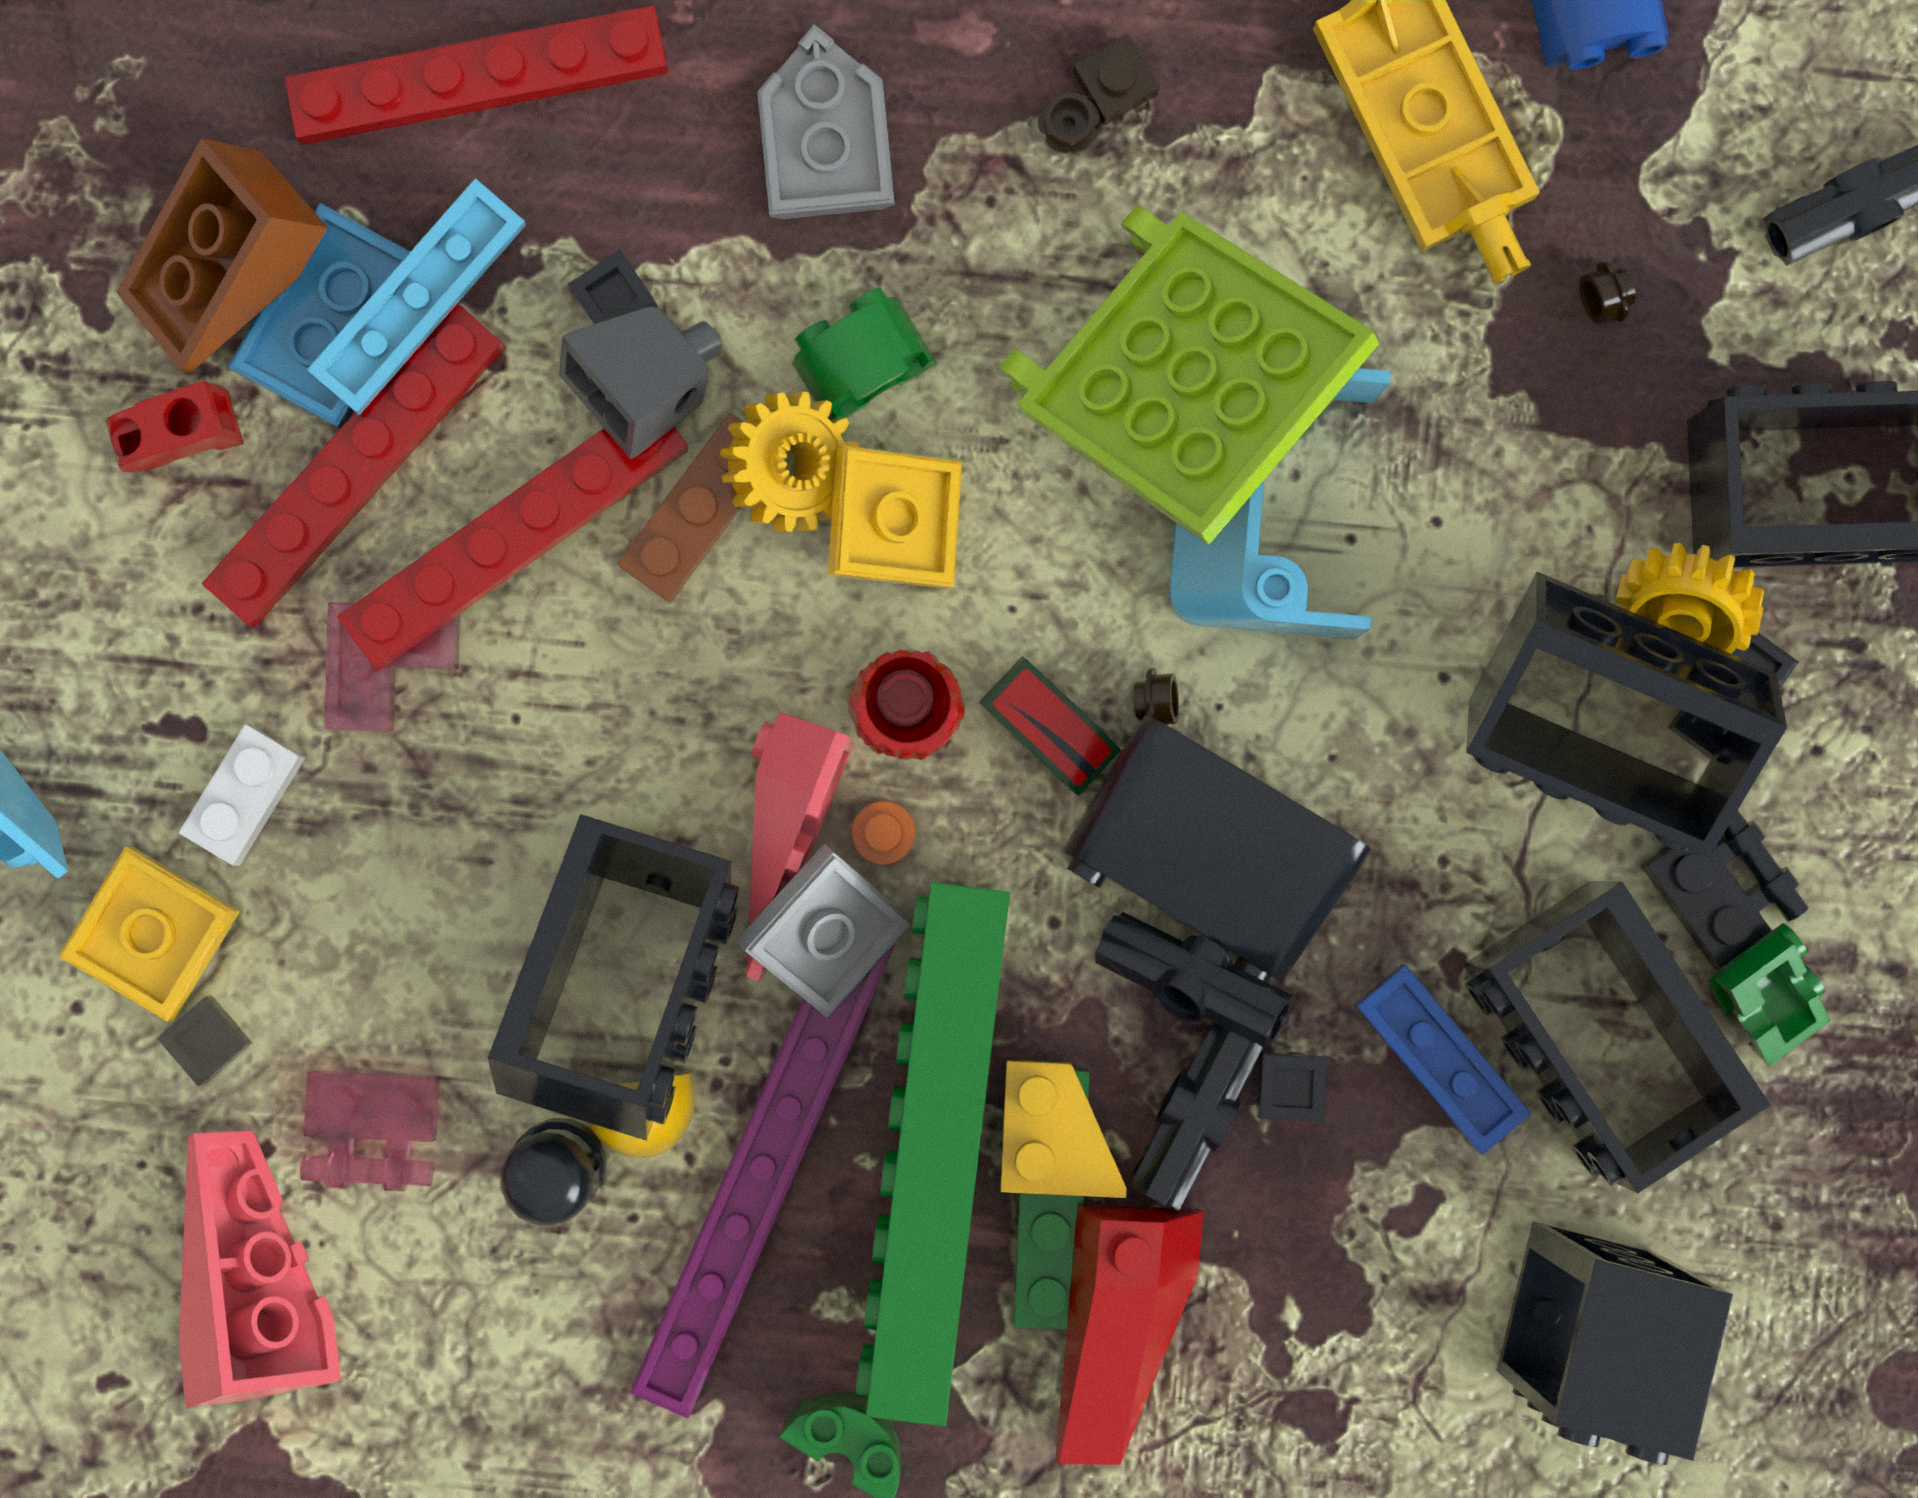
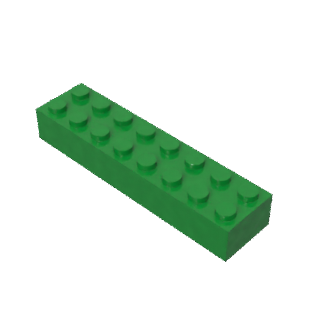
M931 882L930 895L917 894L912 933L924 934L925 936L922 959L910 957L908 961L904 999L917 1000L914 1022L902 1021L896 1064L909 1066L906 1086H894L888 1130L900 1131L901 1133L899 1149H887L880 1189V1196L892 1197L893 1199L891 1215L879 1214L872 1255V1262L884 1264L883 1279L871 1278L870 1288L868 1289L864 1329L876 1330L875 1344L863 1343L856 1385V1395L868 1397L866 1417L946 1426L1010 892Z

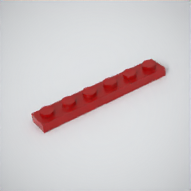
M655 5L287 76L285 77L295 136L302 145L665 75L669 74L658 14Z
M457 303L360 415L355 412L201 584L248 626L255 628L507 347Z
M673 427L638 456L629 459L603 428L339 614L337 619L372 666L379 672L688 452V445L675 427Z

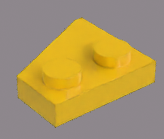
M1006 1059L1001 1192L1126 1198L1127 1188L1071 1062Z

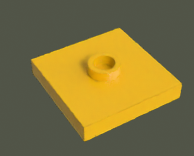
M850 446L836 448L827 575L943 589L954 587L962 461Z
M125 846L58 957L166 1022L174 1021L240 913V910L135 847Z

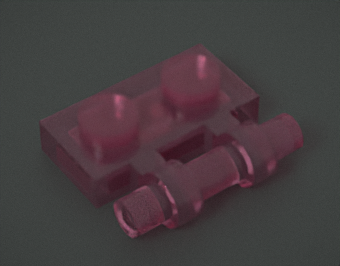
M325 1070L308 1071L303 1136L329 1137L327 1156L303 1155L300 1164V1179L302 1181L324 1182L326 1188L347 1189L350 1183L382 1184L384 1191L404 1192L407 1185L431 1186L434 1173L433 1161L410 1160L411 1141L433 1142L437 1140L440 1076ZM354 1139L387 1140L385 1158L353 1157Z

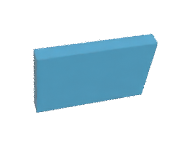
M320 203L315 213L326 224L328 229L299 278L256 315L230 361L228 368L340 429L349 420L354 410L312 376L307 369L406 258L410 251Z

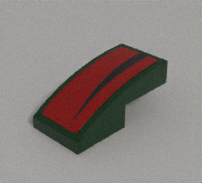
M1021 657L979 701L1020 744L1029 749L1077 796L1086 789L1121 751L1084 712L1024 657Z

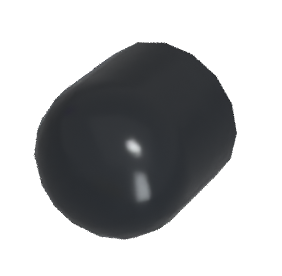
M551 1118L533 1125L516 1141L501 1168L500 1189L506 1205L518 1218L537 1226H555L574 1218L593 1199L604 1178L607 1159L601 1141L588 1126L570 1118ZM549 1129L567 1130L581 1137L592 1150L595 1160L594 1168L589 1161L588 1155L575 1141L559 1133L542 1132Z

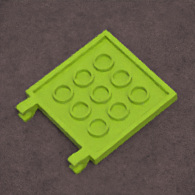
M1136 205L1121 223L1123 229L1134 235L1130 240L1131 244L1144 253L1136 265L1046 370L1016 349L1012 350L998 369L1012 379L1009 382L1011 387L1023 395L1017 405L1027 418L1204 543L1210 545L1376 349L1379 342L1374 331L1182 211L1170 225H1167L1143 207Z

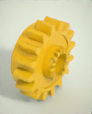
M784 392L765 395V405L759 402L747 404L743 407L747 418L745 422L730 423L728 426V431L734 437L730 447L723 448L720 452V456L728 459L729 471L721 477L723 483H731L737 493L732 501L734 506L750 507L753 510L750 522L756 525L769 524L772 521L774 532H792L794 527L798 531L816 530L817 518L821 521L831 520L836 448L841 446L860 447L858 442L843 441L841 434L850 424L847 418L828 419L832 403L828 400L815 401L810 405L809 392L790 393L788 398ZM789 450L792 451L796 462L794 473L791 476L789 475V469H785L787 462H784V458H787L785 453Z
M1674 543L1671 555L1665 556L1660 550L1653 547L1648 549L1645 562L1633 558L1629 563L1627 574H1622L1615 602L1619 603L1618 606L1732 654L1736 648L1744 651L1748 649L1751 635H1758L1764 609L1761 606L1764 590L1763 588L1752 586L1755 573L1751 569L1737 572L1733 570L1735 562L1733 555H1726L1717 561L1710 558L1709 546L1702 545L1698 549L1697 554H1687L1686 549L1681 543Z

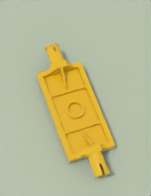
M1349 0L1350 2L1340 10L1317 20L1313 31L1421 252L1463 233L1464 236H1472L1491 275L1493 284L1505 281L1507 279L1506 276L1509 274L1513 277L1529 268L1531 263L1529 259H1526L1506 216L1511 210L1534 200L1540 191L1446 0Z

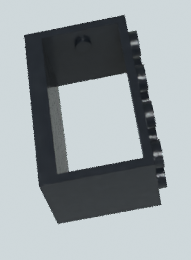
M1875 381L1857 385L1856 392L1832 393V384L1810 383L1792 387L1791 395H1767V386L1746 385L1729 388L1726 390V397L1708 401L1706 409L1687 420L1693 554H1697L1698 549L1702 545L1709 546L1710 558L1717 561L1726 555H1733L1735 557L1733 569L1918 563V522L1744 527L1739 431L1918 425V390L1898 391L1897 382Z
M1537 571L1469 699L1466 753L1472 755L1481 766L1490 771L1500 774H1506L1510 771L1533 781L1539 790L1553 798L1565 800L1570 797L1593 807L1601 817L1617 825H1628L1631 823L1654 833L1660 842L1678 851L1692 849L1710 857L1787 729L1777 673ZM1538 648L1727 729L1726 735L1719 742L1713 757L1697 784L1509 704L1508 701L1536 649Z
M580 814L488 1055L496 1094L646 1141L653 1122L664 1125L676 1091V1086H672L676 1069L672 1068L674 1061L686 1063L696 1035L697 1026L694 1025L698 1007L694 1006L695 1001L707 1003L717 974L718 966L714 964L719 946L715 945V943L719 942L725 945L728 943L736 920L738 908L735 907L739 893V886L730 884L732 861ZM604 878L701 908L637 1090L537 1060Z
M1589 881L1463 964L1473 978L1465 983L1473 1000L1487 1016L1494 1012L1508 1031L1507 1034L1501 1037L1508 1053L1521 1069L1524 1070L1529 1066L1544 1087L1536 1091L1543 1106L1558 1124L1565 1120L1580 1140L1572 1145L1578 1159L1591 1176L1596 1178L1601 1175L1610 1186L1616 1183L1638 1194L1771 1106L1622 881ZM1584 922H1587L1703 1097L1626 1149L1623 1148L1508 974V972L1540 951H1547L1565 939L1564 935Z
M1532 1221L1496 1371L1513 1386V1394L1527 1399V1407L1542 1413L1541 1420L1543 1422L1558 1427L1557 1435L1561 1438L1585 1446L1599 1447L1601 1437L1625 1444V1452L1633 1457L1661 1465L1668 1464L1669 1455L1694 1461L1733 1294L1656 1252Z

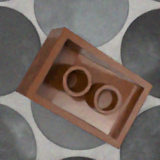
M201 138L116 292L176 366L183 372H192L299 278L328 227L260 150Z

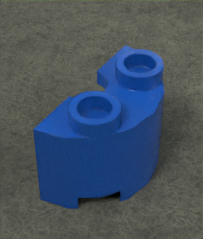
M1532 0L1546 67L1567 63L1569 70H1580L1603 62L1606 59L1605 50L1624 48L1625 51H1628L1629 57L1640 58L1658 53L1667 47L1670 35L1662 0Z

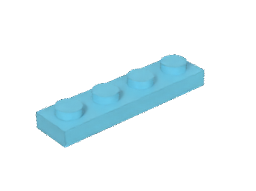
M475 178L311 364L307 371L360 415L526 226L525 221Z

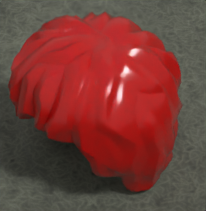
M898 650L893 653L886 652L874 662H869L865 669L860 670L855 687L849 692L847 699L849 714L854 722L857 736L862 738L864 744L870 746L878 755L884 753L886 756L905 760L910 758L923 760L945 746L951 739V736L959 729L960 722L965 716V704L962 700V692L958 680L955 678L952 670L945 664L940 663L937 657L930 651L920 652L916 650L911 653L906 650Z

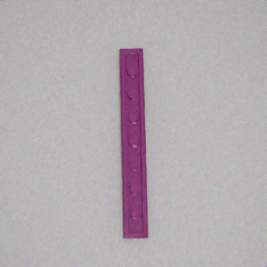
M895 944L828 1018L802 998L629 1393L687 1419L689 1418Z

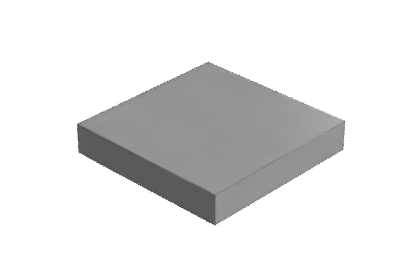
M824 843L741 934L736 942L745 952L828 1018L912 925L913 921Z

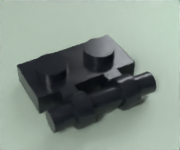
M1737 810L1725 830V837L1719 840L1710 857L1692 849L1678 851L1667 846L1641 865L1714 969L1718 970L1772 931L1759 913L1765 907L1774 903L1787 922L1798 918L1809 908L1795 889L1799 885L1797 879L1788 867L1781 869L1761 842L1765 838L1763 832L1754 820L1747 822L1739 810ZM1738 856L1741 857L1759 882L1747 892L1743 891L1725 866Z

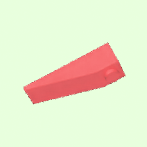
M779 712L775 724L766 721L763 723L751 757L760 760L756 771L749 926L810 859L854 745L853 740L848 735ZM747 953L746 977L756 981L762 980L767 969Z
M253 1130L193 1133L188 1136L179 1349L186 1408L245 1401L341 1380L333 1314L325 1295L318 1298L303 1264L309 1258L301 1240L296 1243L293 1241L280 1211L283 1198Z

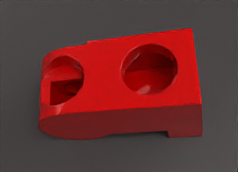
M204 380L134 404V407L117 412L105 421L117 463L122 472L151 470L165 466L174 460L207 450H224L244 444L228 390Z

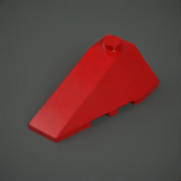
M1078 1204L1055 1461L1058 1464H1121L1198 1276L1204 1212L1201 1209L1180 1208L1177 1211L1169 1207Z

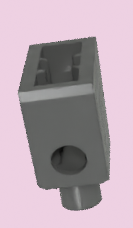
M649 306L563 335L559 376L629 459H632L699 408L704 400L709 371L706 362L721 354V343L715 330L707 322L701 321L679 332L659 308Z

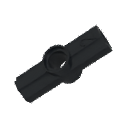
M1918 145L1879 162L1878 158L1863 162L1832 178L1823 185L1822 189L1807 196H1802L1770 212L1763 220L1766 227L1765 237L1774 256L1779 257L1788 266L1848 238L1850 242L1868 236L1902 218L1905 215V211L1918 206Z
M1124 912L1118 916L1114 915L1103 930L1102 938L1095 951L1096 964L1152 991L1157 1003L1174 1017L1193 1023L1201 1021L1204 1017L1264 1048L1275 1042L1292 1008V994L1235 967L1229 954L1213 941L1193 935L1186 937L1182 941Z
M1214 1022L1210 1023L1186 1072L1180 1071L1162 1102L1156 1117V1122L1159 1125L1149 1144L1145 1147L1143 1156L1132 1172L1133 1175L1129 1181L1131 1187L1165 1206L1177 1211L1180 1210L1209 1151L1214 1152L1227 1134L1240 1102L1236 1098L1246 1079L1251 1074L1257 1058L1263 1050L1262 1046Z

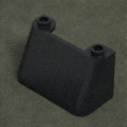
M1145 715L1138 721L1061 852L1073 858L1067 869L1089 883L1100 888L1105 878L1125 887L1227 948L1228 951L1238 957L1234 963L1235 967L1267 983L1271 977L1283 983L1359 871L1371 848L1348 832L1175 729Z

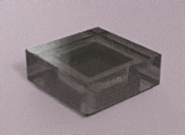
M212 995L205 996L157 1038L198 1087L207 1084L253 1044Z

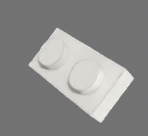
M245 724L188 816L179 834L232 866H240L306 757L253 725Z

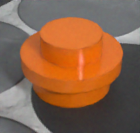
M888 801L874 802L864 807L857 814L852 825L853 844L858 853L867 861L879 865L893 864L903 859L910 852L915 841V825L909 813L900 805Z

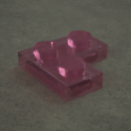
M328 602L325 730L394 732L395 669L459 670L460 614L377 672L337 619L339 614L356 602Z

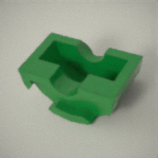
M875 288L858 297L849 306L852 313L830 326L827 320L819 321L803 330L795 338L800 351L795 355L792 364L814 401L828 400L832 403L831 412L828 416L829 420L851 416L868 406L875 397L894 386H901L938 364L900 300L896 297L887 298L881 288Z
M1783 923L1720 968L1719 972L1707 981L1712 995L1725 1016L1727 1017L1734 1012L1737 1020L1752 1040L1748 1045L1768 1067L1830 1022L1819 996L1825 993V989L1818 977L1801 959L1807 954L1806 947L1796 933Z
M841 1391V1394H823L810 1401L809 1399L802 1401L784 1420L779 1435L781 1439L817 1462L829 1453L845 1455L854 1467L852 1484L874 1498L895 1497L901 1474L900 1441L894 1430L892 1420L866 1417L867 1397L856 1395V1393L851 1391Z

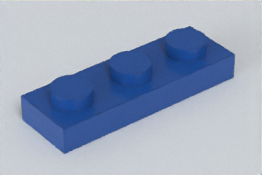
M1401 964L1353 1005L1473 1148L1481 1155H1484L1532 1114L1406 965Z

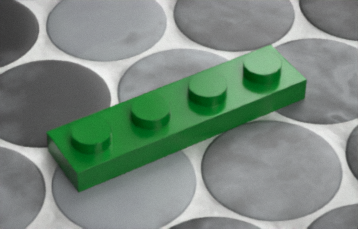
M1074 1069L1088 1100L1089 1070ZM1019 1193L1014 1327L1067 1330L1078 1204H1084V1196Z

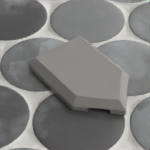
M813 24L798 42V47L776 73L773 72L757 91L769 215L772 218L791 219L882 210L895 205L882 78L863 63L862 65L837 46L830 36Z

